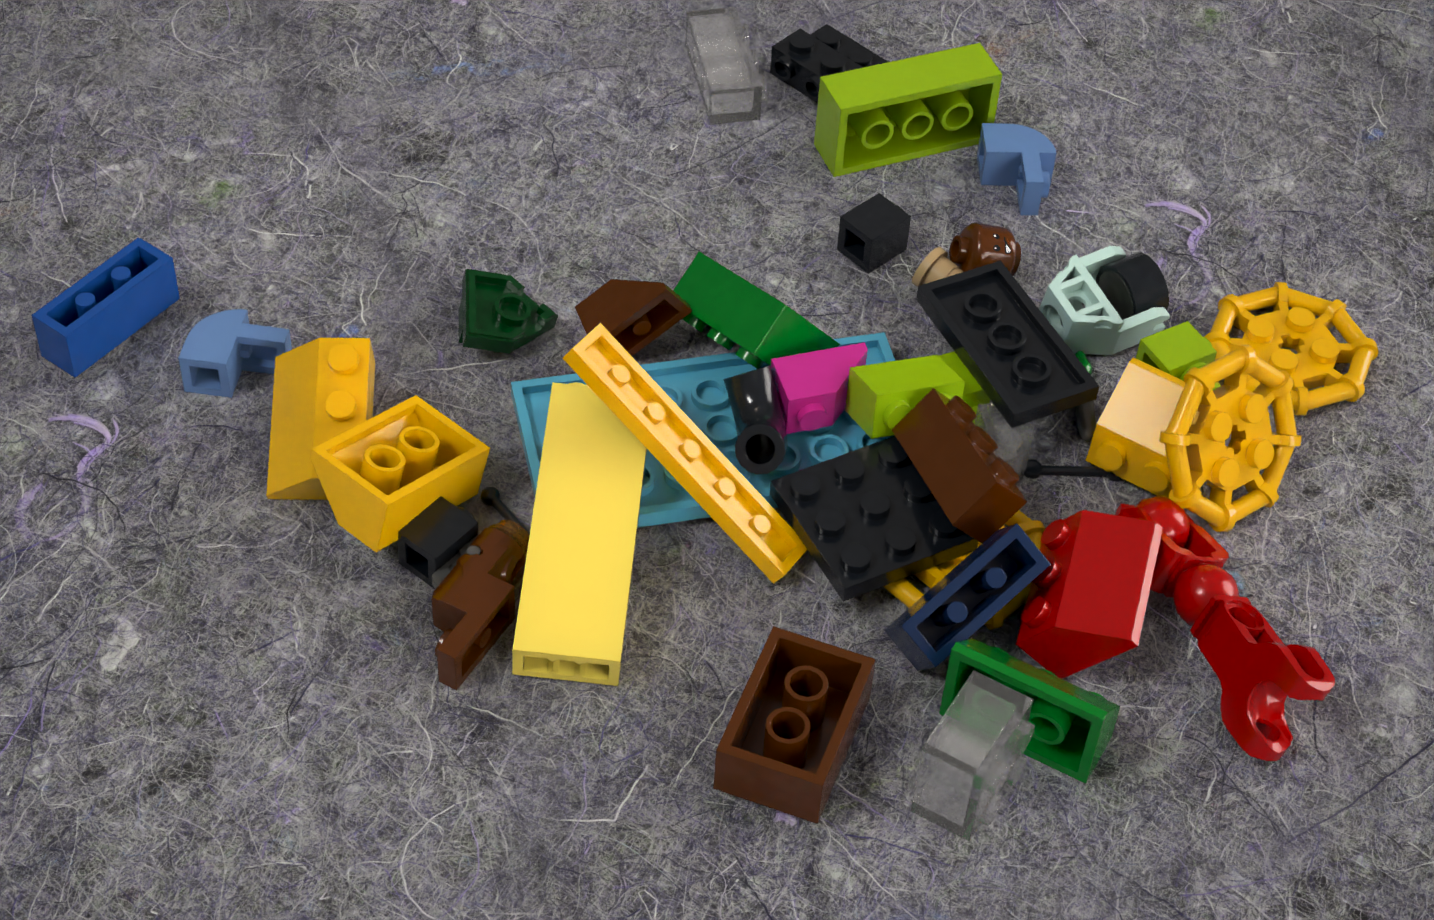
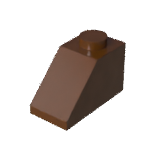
M620 279L609 280L575 306L586 334L590 333L601 323L631 356L635 355L692 312L690 305L665 283Z

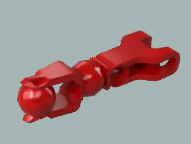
M1162 496L1142 499L1136 506L1120 504L1115 515L1155 521L1163 527L1150 590L1163 593L1166 597H1172L1177 614L1188 625L1192 626L1190 629L1191 634L1198 639L1200 651L1221 682L1220 706L1222 721L1225 727L1249 756L1265 761L1280 760L1293 740L1284 717V702L1287 696L1297 700H1319L1323 702L1335 685V678L1315 648L1298 644L1285 645L1264 616L1251 605L1247 597H1240L1236 581L1232 575L1222 569L1229 558L1228 552L1204 528L1195 524L1179 505L1169 498Z

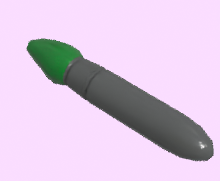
M1077 351L1075 356L1091 375L1092 367L1083 351ZM1094 400L1075 407L1077 430L1085 441L1092 439L1096 427Z

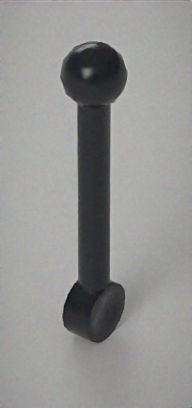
M1034 459L1025 461L1022 467L1023 475L1030 479H1036L1040 475L1106 476L1111 481L1122 479L1113 472H1107L1099 467L1041 465L1039 461Z
M492 486L484 488L481 492L482 502L485 505L493 506L528 545L530 532L500 500L498 489Z

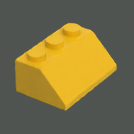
M319 337L275 357L267 499L328 500L311 462V449L373 417L375 358L370 338Z
M415 395L312 448L310 459L338 525L377 553L398 540V531L440 496L453 505L458 506L477 495L490 447Z

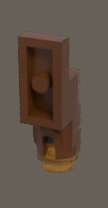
M504 519L499 521L498 524L488 526V528H485L479 535L471 539L459 549V552L432 574V585L435 588L431 599L433 624L444 632L435 648L439 682L456 691L515 619L514 586L511 584L519 569L526 562L529 534L514 521Z

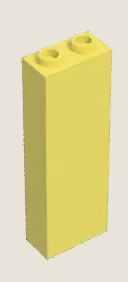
M552 382L512 649V674L618 686L647 448L591 388L583 383L563 384Z

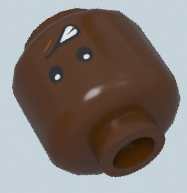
M974 222L967 225L960 233V236L956 235L953 238L949 249V258L963 272L1001 260L1012 276H1014L1021 260V247L1015 241V237L1010 230L1004 227Z

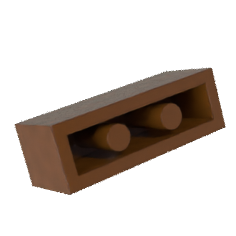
M933 388L892 429V432L952 525L980 543H983L1027 503V500L1016 486L1020 478L1007 462L1000 457H996L994 451L998 446L991 436L979 426L974 425L972 421L977 416L973 409L959 396L955 395L950 400Z

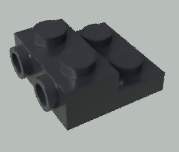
M826 24L812 34L800 28L773 45L770 73L818 103L821 76L887 63L888 61Z

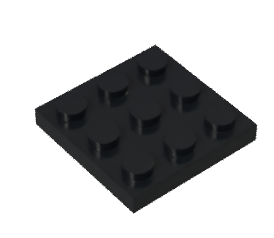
M896 436L777 478L770 483V496L843 602L973 552L978 547L979 541L952 525Z

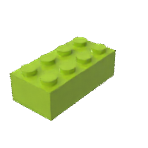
M975 43L821 76L814 146L833 177L978 145L982 123L995 122L1002 73L981 43Z

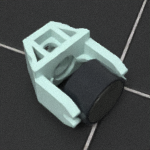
M1108 246L1080 258L1077 255H1073L1064 270L1060 271L1048 285L1039 308L1074 354L1077 351H1083L1084 354L1113 355L1139 344L1140 339L1164 330L1166 326L1163 322L1170 318L1167 312L1169 306L1168 287L1158 265L1150 256L1142 252L1126 256L1121 246Z

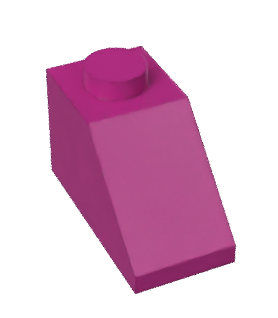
M865 342L771 359V369L782 406L786 434L813 431L833 426L845 409L850 367L866 365L868 348Z

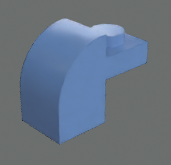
M982 123L977 151L981 185L1016 186L1020 215H1038L1041 197L1047 198L1056 159L1054 145L1045 135L1027 126L1005 123Z
M245 309L225 310L202 319L189 332L178 357L184 392L232 398L242 370L274 374L275 357L292 350L290 330L249 324L248 311Z

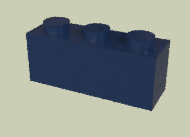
M1017 523L999 529L884 631L917 671L936 668L951 654V649L956 642L967 640L1049 567L1051 563Z

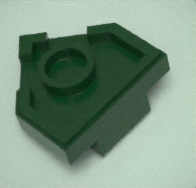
M465 269L462 279V299L458 309L459 343H463V347L510 354L554 328L558 315L544 303L539 306L523 292L525 287L511 275Z

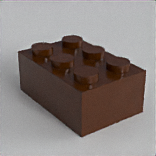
M773 626L716 749L713 789L818 824L870 699L876 659Z

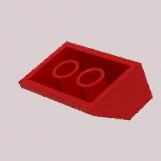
M1081 510L1063 520L1058 519L1050 523L1042 533L1040 551L1051 565L1031 582L1026 606L1021 614L1022 622L1016 645L1042 667L1061 679L1138 647L1163 527L1155 521Z

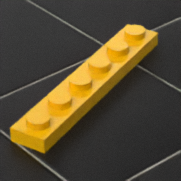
M601 323L562 358L773 584L785 576L807 551V548L794 529Z

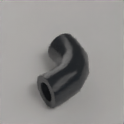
M771 366L723 379L737 431V441L735 444L737 460L744 469L754 474H767L777 469L784 461L788 443L782 406Z

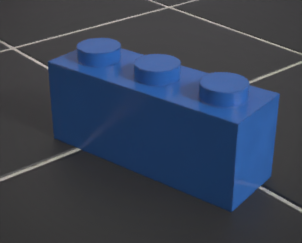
M138 237L33 313L31 316L41 356L76 378L180 299L173 258Z

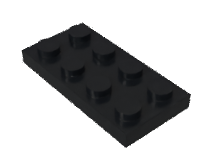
M1001 260L918 286L917 302L1011 428L1097 399L1099 390L1097 382Z

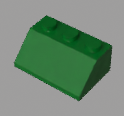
M700 251L673 290L692 309V312L682 319L700 332H703L708 325L711 329L706 336L729 351L737 344L740 347L735 355L756 369L761 368L764 362L771 366V359L830 349L840 345L790 307Z
M972 638L956 642L951 649L939 715L1086 784L1112 738L1120 706L1106 700L1098 693L1084 690L1058 678L1048 670L1039 669L1021 661L998 647L989 646Z

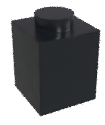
M878 193L840 216L837 250L869 274L907 250L911 216L901 207Z
M440 496L398 531L399 564L434 588L432 585V574L459 552V549L478 535V522L467 509L456 507Z

